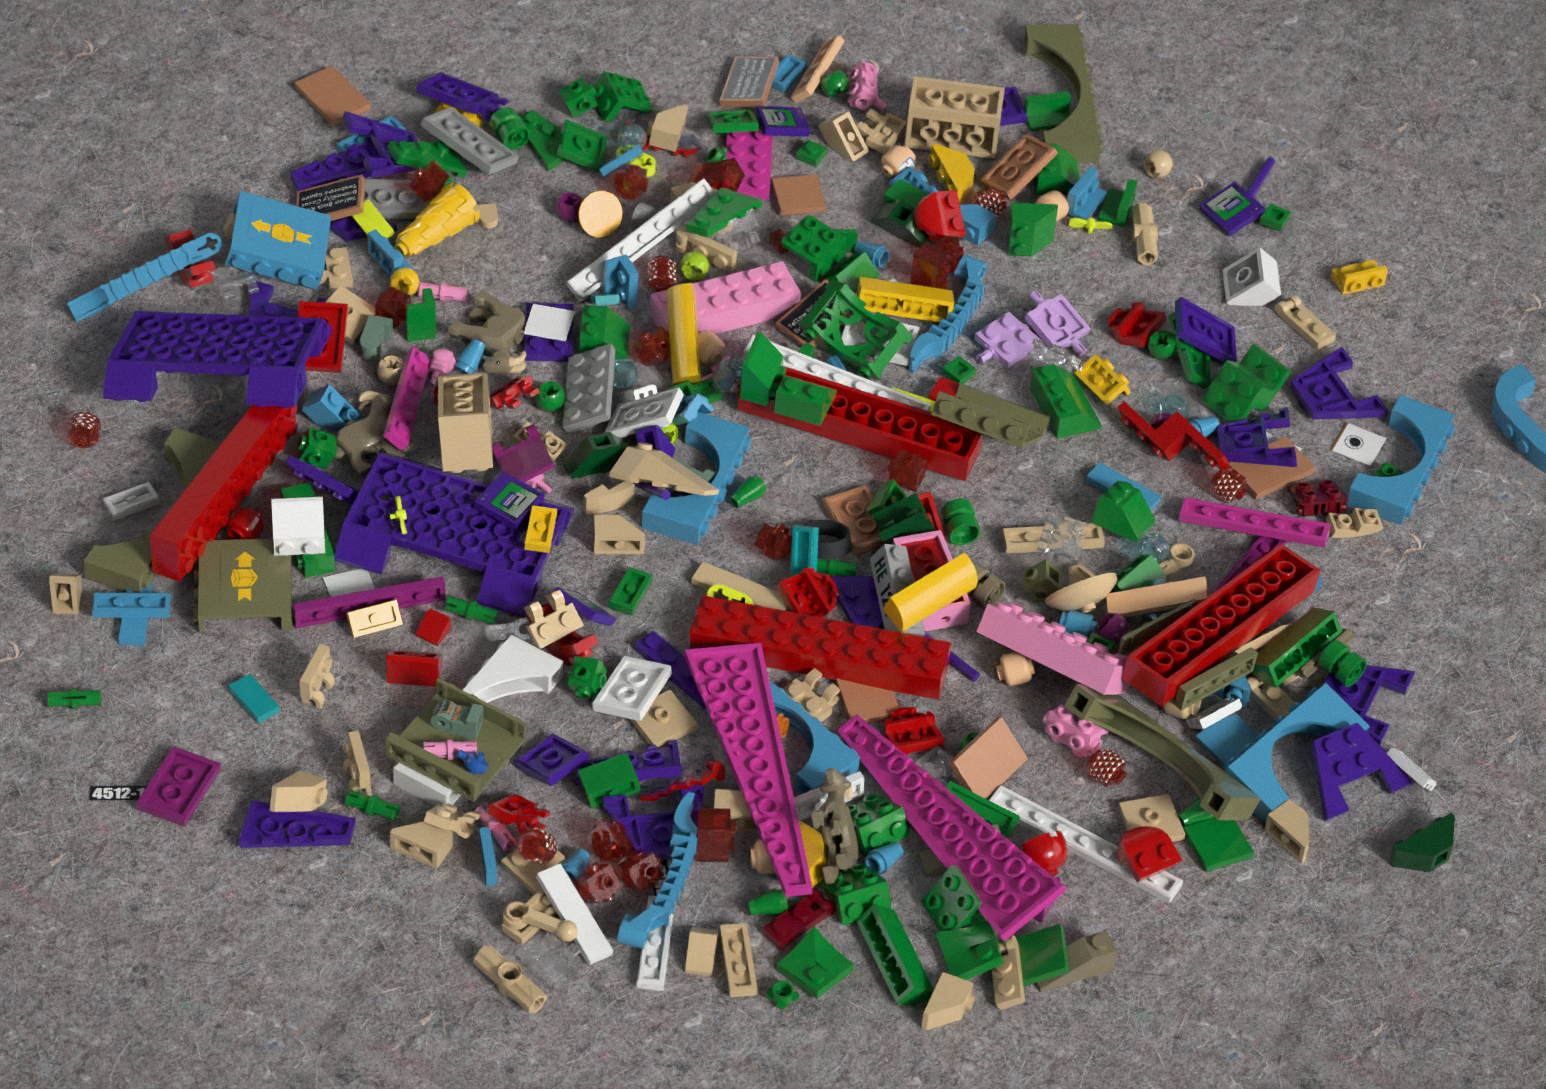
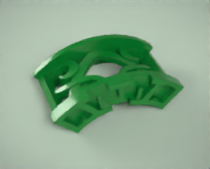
M830 280L825 286L827 290L805 318L798 322V325L803 329L802 333L806 338L814 340L832 356H838L842 363L856 370L862 377L866 379L871 377L879 380L882 377L880 373L903 343L908 344L913 337L901 321L891 319L878 311L874 315L865 309L866 303L846 283ZM834 297L835 301L831 310L826 306ZM849 311L853 317L850 319L844 318L846 316L845 312ZM822 312L831 318V320L827 318L820 320V323L826 326L824 330H821L814 323ZM862 321L865 324L864 337L868 343L856 346L844 345L839 323L851 326ZM871 330H875V331H877V332H879V333H878V334H874V338H873V337L870 335L869 332H870ZM875 349L881 352L876 359L874 351ZM872 357L875 361L872 363L869 360H865V358Z

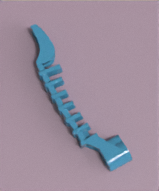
M207 233L181 245L176 250H171L164 256L161 255L157 259L147 262L139 268H134L133 271L127 274H122L121 277L115 280H110L109 283L103 284L68 302L67 305L76 322H80L112 306L113 302L117 300L122 301L124 300L123 297L129 294L133 295L135 291L141 288H147V285L154 282L157 283L160 279L166 276L169 277L172 273L181 271L188 265L192 266L216 255L222 246L221 239L214 233ZM206 239H209L210 242H216L215 246L213 247L214 250H211V248H204L198 251L199 249L203 248V246L207 243Z
M966 254L963 255L954 272V276L965 280L966 286L946 320L942 319L938 327L932 325L928 333L921 334L914 342L910 353L909 372L914 373L920 364L929 358L941 357L945 350L948 351L950 349L951 343L956 342L957 335H961L963 327H966L969 318L973 317L974 309L977 310L978 302L983 300L985 284H982L981 280L986 273L987 263Z
M688 792L681 800L675 812L673 835L670 841V850L672 851L670 870L667 873L665 882L661 886L660 893L656 896L654 905L650 904V907L638 916L625 915L620 926L618 943L645 949L650 932L663 925H669L670 915L674 914L675 905L679 903L681 890L684 891L685 880L689 877V870L693 865V858L697 850L698 827L690 817L694 806L692 802L695 793Z

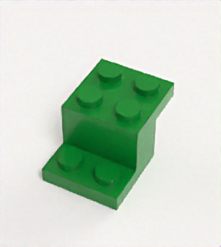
M1253 343L1240 363L1228 360L1225 362L1201 400L1229 423L1245 419L1252 408L1267 409L1291 373V370L1259 345Z

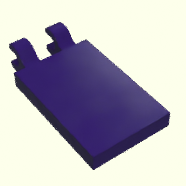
M442 72L417 84V93L472 114L480 113L483 120L488 123L492 117L489 114V110L495 113L501 109L500 104L506 105L509 103L507 98L498 97L499 94Z

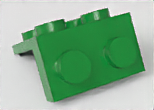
M606 71L601 74L593 87L597 93L594 99L598 104L597 107L604 121L612 123L623 106L647 113L652 112L653 107L639 80Z
M807 215L782 238L781 244L809 263L808 278L816 282L822 276L825 277L836 262L839 263L844 258L846 237L812 215Z
M871 794L864 797L861 802L847 805L850 809L861 854L865 856L871 850L892 844L910 835L904 808L884 797Z
M865 864L854 865L847 872H838L834 883H825V878L820 881V886L835 898L839 923L843 926L856 922L873 904L892 909L887 881Z

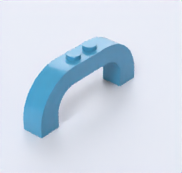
M1520 364L1505 372L1497 382L1491 405L1492 417L1504 436L1518 448L1519 452L1535 467L1546 473V434L1517 403L1532 396L1536 378Z

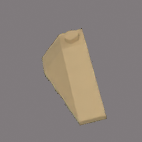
M638 443L637 446L627 447L609 474V477L633 483H652V486L673 488L675 485L674 490L704 496L718 495L719 489L663 451L652 449V444Z

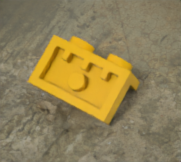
M1373 259L1332 269L1331 277L1341 293L1347 294L1385 285L1388 269L1386 266L1379 267Z
M1096 354L1074 372L1076 377L1106 406L1120 393L1124 392L1127 396L1131 393L1127 386L1129 384L1127 378L1121 372L1116 374L1113 371L1114 366L1106 358L1102 360Z

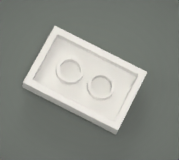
M862 321L855 325L845 326L841 337L844 345L856 346L868 343L864 337L865 324ZM902 323L913 338L908 344L903 343L889 362L908 366L911 349L918 338L920 327ZM871 330L869 333L874 338V334L879 332ZM875 349L874 351L876 359L881 352Z
M678 387L638 400L618 404L604 433L611 432L617 437L624 439L629 435L636 434L635 430L659 425L660 428L667 427L671 424L684 396L683 392Z
M624 656L593 701V711L641 721L671 676V666Z

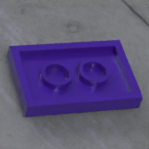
M1179 297L1175 301L1177 337L1224 363L1227 360L1237 362L1235 326L1183 297Z
M526 303L525 327L533 304L574 311V304ZM573 319L566 341L525 334V361L568 362V358L573 356Z
M291 455L286 463L294 468L293 474L310 481L316 487L324 491L326 490L334 497L351 505L354 504L360 492L315 466Z

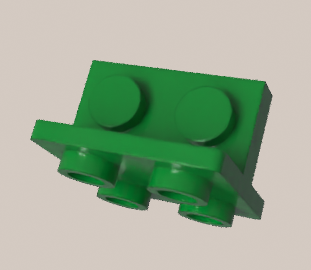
M956 865L950 866L921 901L941 931L961 929L962 926H973L986 921L978 909L982 901Z

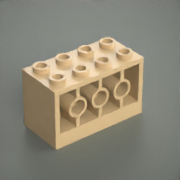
M914 76L905 146L931 151L932 144H938L969 156L995 159L1005 88Z
M487 373L438 376V422L443 472L459 473L463 470L472 469L475 471H485L488 468H493L492 421Z

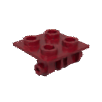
M1321 480L1319 483L1297 482L1295 485H1287L1289 491L1300 504L1296 506L1297 515L1309 517L1316 514V516H1320L1321 509L1323 515L1329 513L1341 514L1342 511H1346L1345 502H1349V499L1335 481Z

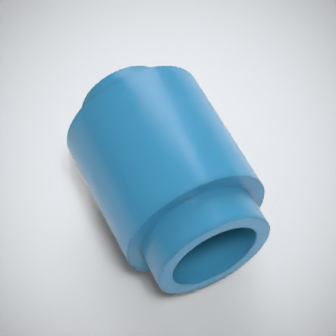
M1073 610L1069 612L1063 611L1059 623L1065 626V630L1070 634H1073V632L1079 633L1087 637V640L1092 632H1096L1097 621H1093V615Z

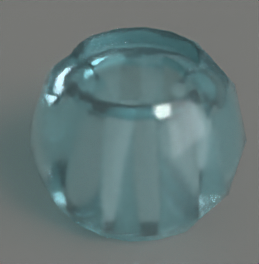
M627 124L619 131L618 142L626 152L636 145H639L641 149L646 145L647 134L640 125Z
M627 359L615 360L613 386L617 388L633 386L638 377L635 364Z
M1177 393L1168 394L1161 400L1159 404L1160 413L1173 415L1178 411L1186 419L1189 413L1187 399Z
M1150 533L1141 539L1138 545L1139 555L1152 554L1159 564L1167 558L1169 544L1166 538L1160 534Z

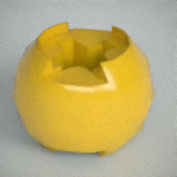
M403 267L392 273L389 283L391 290L396 295L409 297L418 290L420 280L413 269Z

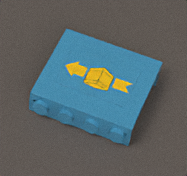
M240 191L233 213L236 215L231 246L225 265L317 290L324 273L331 216Z

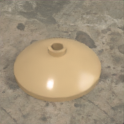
M1106 573L1071 584L1049 595L1045 599L1046 605L1062 611L1081 610L1082 613L1090 612L1096 609L1095 604L1107 597L1118 579L1116 573Z

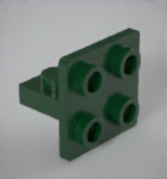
M917 493L873 514V518L880 530L878 534L886 544L892 545L893 538L936 531Z

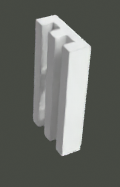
M651 384L620 392L618 397L621 403L638 400L658 392L656 386Z
M150 482L103 498V502L115 521L160 504V498Z
M1225 698L1197 713L1195 716L1186 719V722L1191 729H1205L1241 709L1242 704L1239 698L1235 700L1234 698Z
M1391 748L1387 752L1393 761L1423 788L1432 791L1437 785L1435 780L1402 751Z

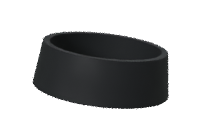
M813 520L802 525L819 527L818 535H830L841 539L832 542L818 541L817 559H838L851 552V535L846 525L833 520Z

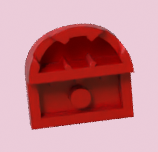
M936 191L920 199L919 205L915 207L914 217L918 229L924 230L929 235L928 239L939 241L946 238H962L966 236L957 191Z
M1134 302L1131 304V308L1123 311L1121 308H1118L1108 318L1113 338L1119 344L1135 347H1145L1152 333L1158 331L1167 321L1165 312L1145 310L1143 302Z
M814 568L803 569L799 574L784 579L776 585L791 612L825 618L836 607V598L839 592L835 582L828 574L822 575L815 572Z
M916 707L900 708L892 711L889 719H885V738L906 755L923 750L930 751L944 746V737L935 725V715L929 710L924 714L917 712Z
M1142 826L1128 830L1120 838L1119 848L1116 851L1119 863L1125 862L1137 883L1179 865L1183 861L1168 834L1152 826Z

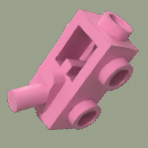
M862 61L849 74L850 82L848 89L850 97L848 98V103L852 107L864 112L873 104L882 112L887 104L878 97L877 68L870 63Z
M1060 704L1053 710H1049L1043 718V723L1046 724L1045 732L1051 736V740L1054 743L1065 744L1070 747L1071 752L1078 757H1087L1091 753H1096L1102 743L1100 740L1101 735L1109 733V730L1099 725L1097 726L1092 721L1080 719L1064 707L1063 704Z

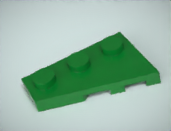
M533 109L520 117L521 121L530 131V138L527 143L533 146L536 156L542 159L547 171H550L566 160L557 155L562 131L560 128Z
M389 142L386 148L397 164L420 169L429 166L442 174H445L446 171L456 172V176L465 178L467 169L452 149L447 147L444 142Z
M720 188L686 224L687 232L708 238L727 227L728 222L734 218L741 219L746 216V212L750 209L757 210L761 208L762 199L734 192L730 189Z
M1173 311L1167 317L1175 337V344L1185 377L1191 383L1205 389L1210 385V355L1177 337L1175 312Z
M949 781L946 787L949 791L990 825H998L1001 834L1005 838L1009 839L1020 820L1019 815Z

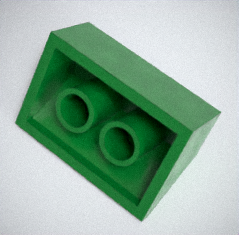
M1056 364L1032 369L1030 390L1043 414L1051 416L1049 425L1057 439L1102 428L1098 417L1073 374Z

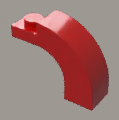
M192 229L164 238L169 252L195 240ZM203 260L192 266L188 265L183 270L177 271L182 282L188 288L214 281L211 272L216 269L213 260L208 262Z
M549 602L541 605L544 617L554 612ZM526 613L529 623L532 624L530 617ZM573 631L545 646V648L552 656L562 660L563 664L570 666L573 665L575 656L587 658L592 655L591 647L598 644L595 634L581 636Z

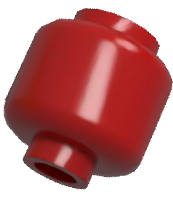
M241 508L227 522V535L230 540L256 539L264 530L262 516L256 510Z

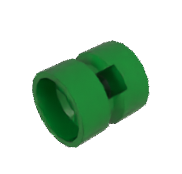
M501 108L490 118V128L499 137L501 143L510 150H517L528 142L530 131L513 108Z
M958 498L949 501L943 506L941 515L953 544L960 546L968 545L978 539L981 529L969 500Z
M1337 639L1325 648L1319 658L1318 665L1331 675L1335 673V679L1349 687L1364 673L1367 660L1356 652L1350 653V648Z

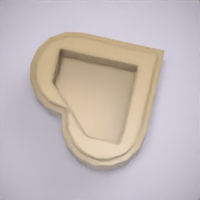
M496 203L480 204L473 207L474 212L480 211V218L476 223H480L482 227L488 229L497 226L498 213Z
M1072 565L1068 569V586L1095 575L1082 565Z

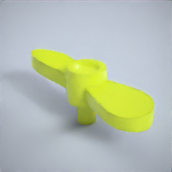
M1080 218L1069 219L1070 227H1086L1090 234L1095 228L1105 230L1112 229L1113 226L1109 222H1095L1094 218L1086 220Z
M396 496L397 511L396 514H390V519L397 518V521H400L402 534H407L404 522L407 519L406 511L402 509L401 497Z

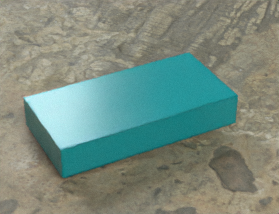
M590 294V303L596 306L620 303L619 294Z
M792 526L790 576H795L806 568H814V571L817 572L819 527Z
M251 674L229 685V692L257 723L280 712L279 705Z

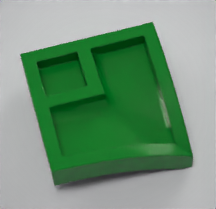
M988 920L961 929L936 932L950 975L968 980L1004 964L995 929Z
M812 927L801 942L785 958L777 963V972L818 999L853 971L854 963L836 950L816 927Z

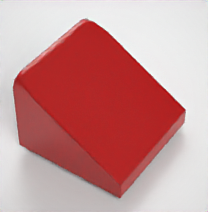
M940 377L928 398L936 401L939 391L956 397L960 384Z
M430 608L426 612L416 632V636L438 646L451 630V618Z

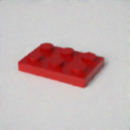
M300 301L298 317L323 318L332 327V333L321 355L308 358L305 364L306 371L342 373L348 304Z

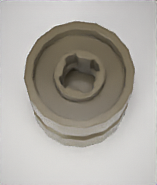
M973 563L977 572L978 582L976 588L969 591L967 595L970 597L974 596V600L984 608H986L987 604H996L1004 593L1005 582L995 574H990L989 570L980 563Z

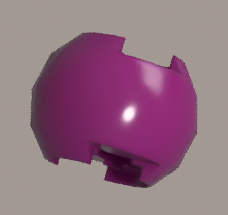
M571 192L561 195L556 202V213L565 221L573 222L578 220V209L583 199L581 196Z
M1117 613L1106 614L1098 624V635L1107 640L1115 641V645L1119 644L1121 638L1128 633V621L1124 616Z

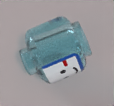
M736 357L725 358L718 365L713 374V380L720 392L725 394L739 392L742 365L744 363L741 359Z

